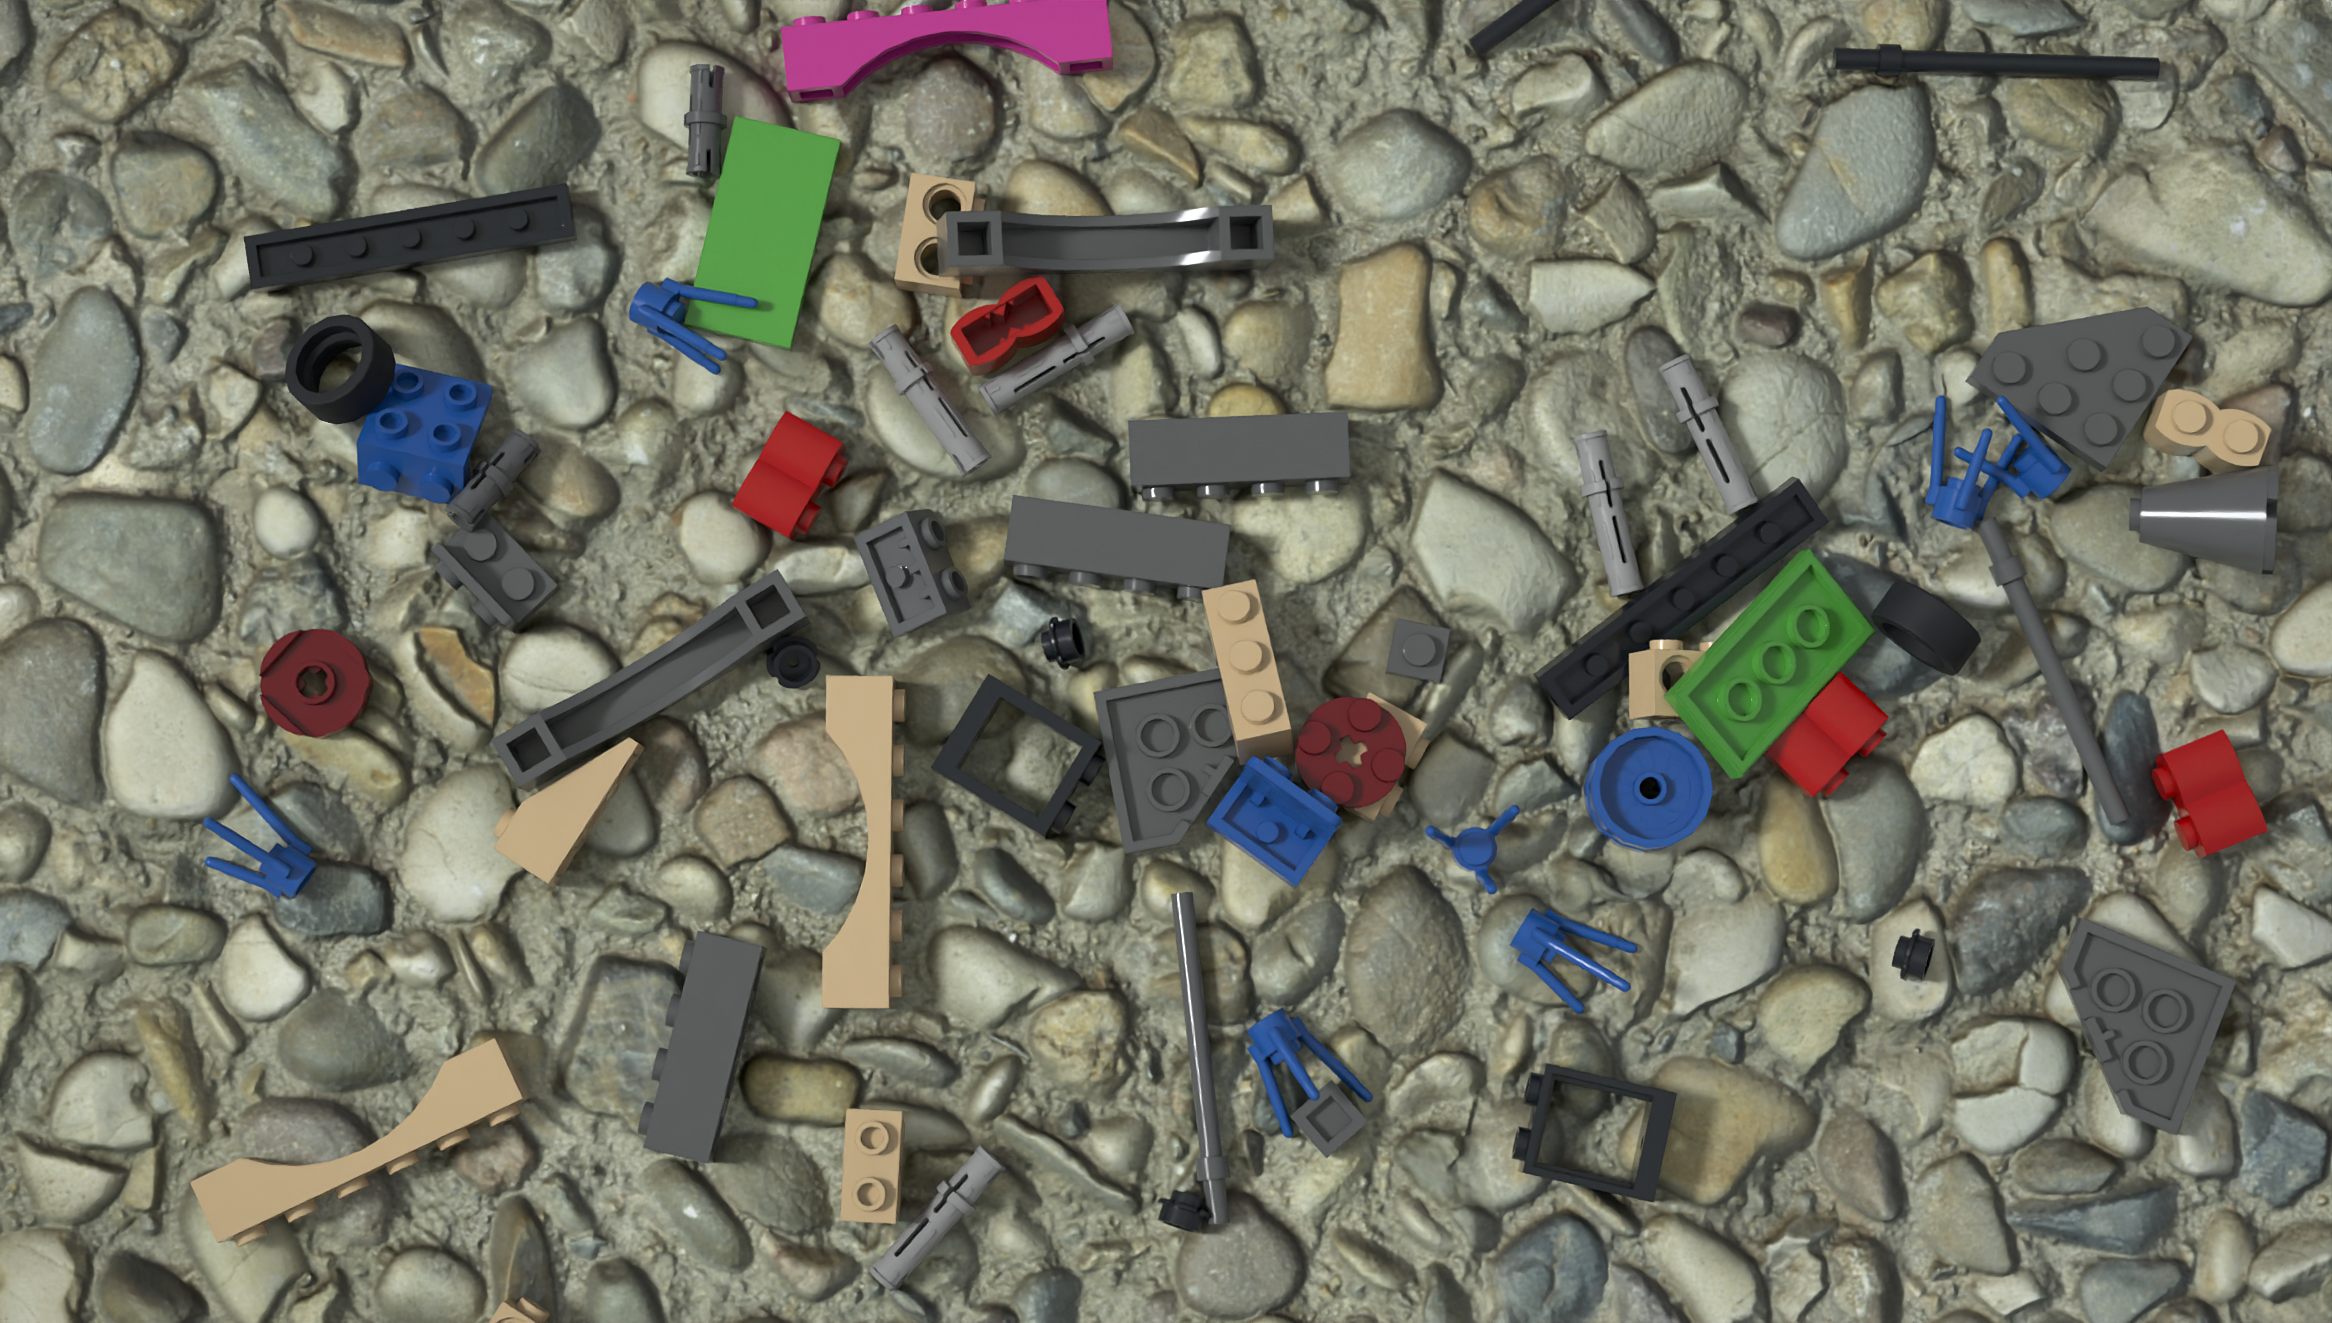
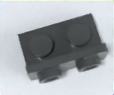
M932 510L906 511L853 537L894 638L906 636L948 615L960 614L971 608L967 598V582L961 571L954 566L946 546L948 541L946 530L940 520L934 516Z
M488 511L472 532L461 528L444 545L438 542L431 548L433 553L441 560L434 566V569L456 591L464 584L478 598L471 607L493 630L502 623L508 630L514 633L561 588Z

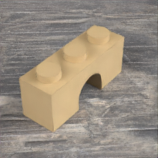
M1253 579L1203 590L1202 598L1205 618L1216 665L1219 667L1228 716L1240 765L1246 764L1251 756L1263 760L1266 756L1275 758L1293 754L1292 729L1256 580Z

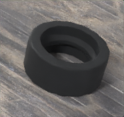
M346 314L326 317L310 326L298 338L287 358L285 380L289 392L319 420L336 425L349 423L372 412L386 397L394 381L396 361L391 346L361 318ZM362 346L361 360L349 379L331 391L319 393L320 378L326 366L337 355L347 349Z
M1897 580L1894 582L1871 614L1873 623L1897 646L1927 666L1947 675L1954 676L1958 674L1981 642L1976 629L1957 611L1924 589L1906 581Z

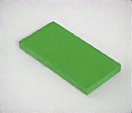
M735 116L693 287L752 297L758 300V306L751 309L690 298L684 322L687 328L792 351L842 146L840 139Z
M1811 549L1803 550L1785 566L1663 697L1731 779L1742 778L1871 638L1876 630Z

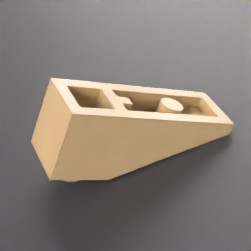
M628 738L524 800L517 810L510 807L494 829L493 835L499 839L493 849L546 883L557 886L645 747Z

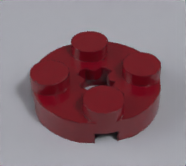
M325 629L299 630L288 633L280 638L266 653L261 663L259 674L261 677L260 688L262 695L260 694L262 706L269 717L278 726L290 733L315 739L328 738L352 726L364 712L374 683L369 672L367 660L360 649L348 638L332 630ZM324 670L328 675L324 682L328 687L327 691L322 696L314 693L309 698L306 697L303 691L307 683L302 678L307 671L318 674Z
M1341 697L1322 704L1309 715L1298 733L1295 763L1299 776L1309 791L1311 789L1320 791L1340 807L1350 809L1362 808L1380 801L1395 786L1404 771L1407 750L1406 741L1402 729L1394 716L1375 701L1367 698ZM1350 737L1354 744L1360 742L1364 744L1366 751L1360 755L1362 765L1352 768L1348 761L1338 763L1335 754L1342 749L1341 739Z

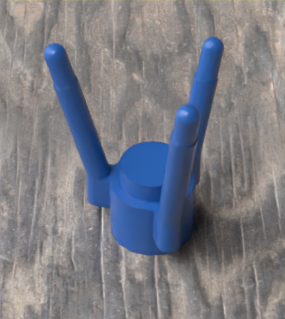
M668 277L664 280L661 287L648 281L642 284L630 306V321L647 328L648 333L663 339L712 374H719L721 367L704 353L711 355L719 361L726 360L727 353L712 342L681 325L686 313V305L679 302L680 297L751 309L758 306V300L738 294L683 285Z
M1940 395L1936 398L1930 486L1924 503L1934 506L1931 519L1952 527L1972 531L1976 520H1983L1988 502L2000 481L1989 476L1980 493L1981 487L1976 485L1993 432L1989 428L1982 431L1964 480L1949 477L1947 485L1942 486L1947 400L1945 396ZM2017 433L2012 437L1996 466L2007 471L2023 442L2021 434Z
M2000 396L1997 399V404L2029 446L2013 462V466L2018 470L2016 476L1987 460H1984L1981 472L2009 486L2021 499L2032 491L2042 500L2064 482L2070 474L2071 468L2044 444L2005 396ZM1962 447L1954 449V456L1970 464L1973 453Z
M234 773L230 776L231 783L288 846L285 848L277 843L268 853L227 826L225 827L213 818L207 817L203 821V825L261 862L259 871L267 876L214 857H207L205 864L226 875L261 887L278 899L283 893L291 899H295L308 883L318 866V862L309 857L313 847L299 839L240 775Z
M1512 805L1486 829L1471 827L1463 830L1457 837L1449 836L1434 826H1428L1425 832L1427 836L1439 843L1444 849L1451 850L1453 860L1459 868L1467 872H1474L1477 882L1481 883L1489 894H1495L1497 886L1487 869L1497 855L1495 837L1520 813V808L1517 805Z
M1532 908L1510 943L1511 947L1521 952L1516 961L1531 969L1577 1014L1585 1011L1584 1005L1540 961V958L1551 963L1557 953L1623 992H1628L1631 989L1628 981L1564 944L1563 942L1567 935L1559 930L1628 953H1635L1637 951L1635 943L1565 919L1550 909H1547L1543 915Z
M1281 1008L1246 1031L1254 1042L1247 1050L1258 1065L1276 1118L1286 1138H1291L1294 1131L1268 1058L1272 1060L1275 1066L1285 1061L1309 1098L1313 1101H1317L1320 1098L1319 1091L1295 1055L1303 1048L1297 1039L1301 1040L1364 1102L1372 1101V1093L1307 1030L1299 1016L1290 1019L1284 1008Z

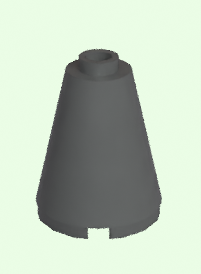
M2266 465L2143 487L2141 498H2130L2129 531H2140V543L2260 575H2273L2277 534L2279 466Z

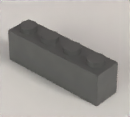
M1348 412L1128 421L1131 493H1142L1143 501L1161 502L1174 500L1175 492L1197 491L1198 499H1223L1230 497L1229 489L1250 488L1253 497H1276L1284 495V487L1306 486V494L1327 495L1338 493L1339 485L1349 484Z
M1013 495L1004 563L1007 567H1014V576L1044 581L1047 580L1048 572L1069 575L1068 583L1076 586L1101 588L1102 580L1123 582V591L1129 593L1155 595L1156 587L1178 590V599L1203 603V590L1223 586L1231 525Z
M697 931L695 941L686 940L679 964V972L687 974L682 995L673 993L665 1020V1026L673 1027L668 1049L659 1048L652 1070L651 1079L659 1081L655 1102H645L639 1121L638 1134L646 1136L643 1148L707 1164L714 1163L767 952L766 947L702 931Z

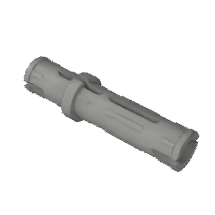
M1118 303L1113 304V307L1077 328L1074 324L1064 329L1066 335L1029 357L1024 358L987 382L977 385L995 416L1000 414L999 412L1042 388L1079 364L1083 363L1087 367L1095 362L1093 356L1126 336L1134 334L1135 331Z
M897 324L892 325L873 338L868 344L869 347L874 351L879 360L882 361L896 383L893 387L900 396L905 394L911 404H913L936 439L950 455L962 476L965 477L985 464L992 456L976 438L959 411L940 388L932 375L935 370L928 361L923 363L906 341L907 339L901 333Z
M1685 354L1662 365L1658 369L1662 373L1680 412L1676 413L1680 424H1687L1704 463L1728 509L1727 513L1732 515L1761 501L1759 495L1757 496L1738 457L1737 451L1733 447L1715 409L1719 406L1715 395L1709 397L1691 360V354Z
M1600 430L1572 438V441L1575 444L1584 485L1579 488L1582 498L1588 497L1611 598L1638 592L1645 588L1641 581L1632 537L1620 494V489L1624 488L1622 477H1616L1607 440V430Z
M979 1145L974 1154L949 1182L944 1179L936 1187L939 1193L904 1230L874 1266L872 1265L868 1269L869 1272L884 1287L895 1294L902 1283L927 1255L933 1251L935 1246L963 1215L970 1217L976 1210L973 1204L992 1182L1006 1170V1167L988 1150Z

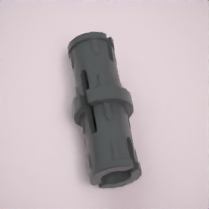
M696 64L690 66L689 70L691 74L689 112L684 114L683 124L685 128L689 129L686 174L697 177L698 172H701V178H716L721 176V130L727 128V116L722 114L725 68L714 65L713 70L710 71V64Z
M514 429L494 455L486 462L480 461L473 469L472 479L450 504L445 507L444 510L448 513L447 516L458 527L472 532L487 511L499 499H506L514 489L512 484L517 477L541 453V449L537 448L539 445L522 430Z

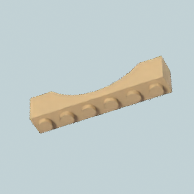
M826 675V732L843 752L857 779L866 809L868 850L865 874L856 903L839 933L823 951L822 1008L892 1009V998H902L903 968L902 965L893 964V942H903V909H893L894 887H903L904 855L894 854V832H904L905 804L904 799H895V777H905V744H895L896 722H905L906 691L905 689H896V680L893 676Z
M493 1038L445 1061L432 1087L415 1110L388 1135L361 1151L333 1161L309 1165L282 1164L255 1157L240 1158L191 1181L190 1184L216 1242L221 1243L234 1239L237 1247H241L267 1235L268 1230L265 1224L285 1215L287 1222L292 1223L319 1210V1207L315 1200L335 1191L338 1198L342 1199L370 1186L366 1176L386 1167L389 1175H393L419 1163L418 1151L437 1143L441 1152L468 1140L471 1136L467 1128L487 1119L492 1128L520 1115L521 1111L518 1104L530 1099V1096L504 1039Z

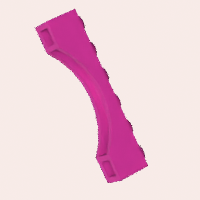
M964 0L957 2L955 9L933 11V7L930 5H913L901 9V15L880 17L877 11L864 10L848 14L847 20L826 22V19L821 16L797 18L793 21L794 26L781 27L787 91L792 103L846 98L864 79L888 63L918 50L948 44H981L1011 50L1040 62L1059 75L1113 70L1107 0H1008V4L987 6L986 0Z

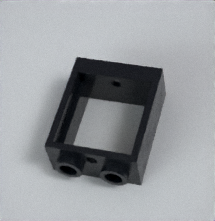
M988 674L932 764L931 769L936 774L1046 840L1051 830L1058 834L1062 833L1077 808L1069 800L1080 783L1087 787L1092 784L1106 759L1098 755L1102 748L1101 741ZM1002 701L1081 748L1040 817L960 770Z
M1542 1063L1540 1073L1530 1072L1523 1104L1532 1106L1528 1128L1518 1126L1511 1158L1520 1161L1518 1172L1654 1203L1677 1093ZM1555 1081L1646 1101L1629 1183L1537 1162Z

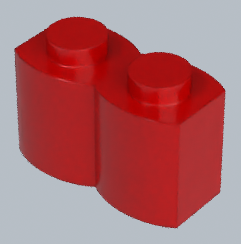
M1044 276L1030 277L1009 288L997 304L984 305L966 313L952 327L950 336L953 345L972 376L986 375L1006 365L1015 356L1019 348L1039 345L1054 336L1065 322L1064 308Z
M785 411L767 440L758 460L741 485L732 506L739 512L791 541L794 540L798 532L806 536L815 524L822 509L821 506L815 504L819 494L825 485L834 488L848 465L849 460L842 456L846 446L838 439L792 413Z
M1839 672L1765 751L1763 756L1808 799L1814 797L1819 791L1825 797H1828L1849 775L1843 768L1846 762L1857 751L1865 758L1885 738L1887 733L1880 727L1889 716L1842 672Z
M2223 729L2155 757L2158 768L2152 770L2153 781L2160 796L2165 801L2172 799L2177 808L2180 819L2174 821V827L2179 841L2186 851L2193 849L2197 857L2202 858L2268 831L2256 798L2245 780L2238 757Z

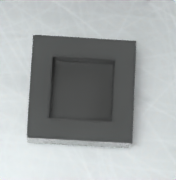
M1397 618L1385 674L1439 685L1451 629Z
M1330 1080L1319 1090L1320 1098L1317 1101L1307 1100L1290 1115L1292 1120L1325 1158H1328L1368 1123L1367 1119L1333 1080Z

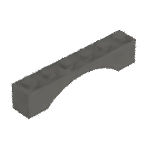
M1272 205L1214 206L1162 213L1105 216L1040 215L1001 210L945 212L936 222L939 277L1261 270L1275 260Z
M777 569L733 595L691 627L644 657L591 687L537 712L492 739L491 742L518 788L530 792L771 648L779 639L791 636L811 624L785 578Z

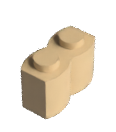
M2174 389L2166 391L2153 400L2140 436L2148 445L2162 453L2173 456L2191 455L2206 469L2221 474L2258 466L2272 429L2262 419L2249 412L2237 409L2219 410L2212 401L2203 395L2189 390Z

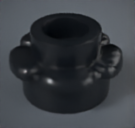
M1052 617L1049 621V629L1041 632L1043 651L1048 662L1057 661L1061 669L1067 670L1071 663L1082 661L1085 658L1082 633L1074 618L1059 621L1057 617Z
M785 636L774 643V651L767 656L766 667L770 676L776 677L778 683L785 688L795 689L808 684L815 679L820 670V662L817 660L818 649L811 640L805 637L795 639L794 636ZM791 657L798 658L799 662L796 666L788 664Z
M1919 928L1913 930L1912 937L1901 935L1895 948L1892 967L1901 969L1900 979L1904 981L1908 977L1924 981L1932 959L1935 939L1920 935L1921 929Z
M1173 1190L1170 1199H1158L1157 1203L1162 1205L1158 1221L1169 1226L1200 1234L1204 1219H1210V1213L1201 1210L1204 1199Z

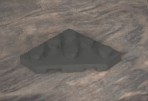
M2148 306L2000 332L1993 338L1965 382L1996 403L1998 397L2005 396L2029 425L2102 472L2109 466L2193 336Z
M1219 668L1093 692L1125 855L1179 845L1237 759L1238 754L1228 716Z
M2077 918L2057 970L2119 1112L2122 1115L2171 1135H2177L2236 980L2087 919Z

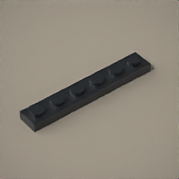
M567 183L244 236L251 290L255 293L577 240L570 189Z
M1795 477L1789 478L1533 675L1563 717L1571 720L1629 676L1630 653L1650 650V641L1676 640L1829 523L1800 479Z

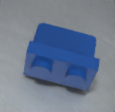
M396 364L394 381L386 397L372 412L368 413L356 442L358 484L371 486L379 491H393L424 498L432 503L450 504L470 481V456L492 401L491 387L488 384Z
M1251 756L1239 778L1205 825L1295 889L1343 820L1335 813L1338 810V806L1329 797L1316 789H1311L1309 793L1303 791L1290 781L1293 774L1280 762L1269 756H1266L1263 761L1255 756Z

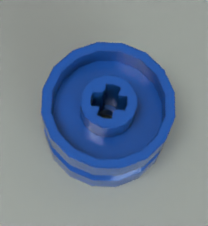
M1657 726L1632 729L1605 745L1589 765L1583 787L1586 812L1597 831L1614 845L1635 852L1663 850L1691 835L1707 816L1713 794L1710 768L1699 748L1680 733ZM1647 778L1652 779L1656 783L1652 790L1659 792V794L1654 799H1647L1640 792V783Z

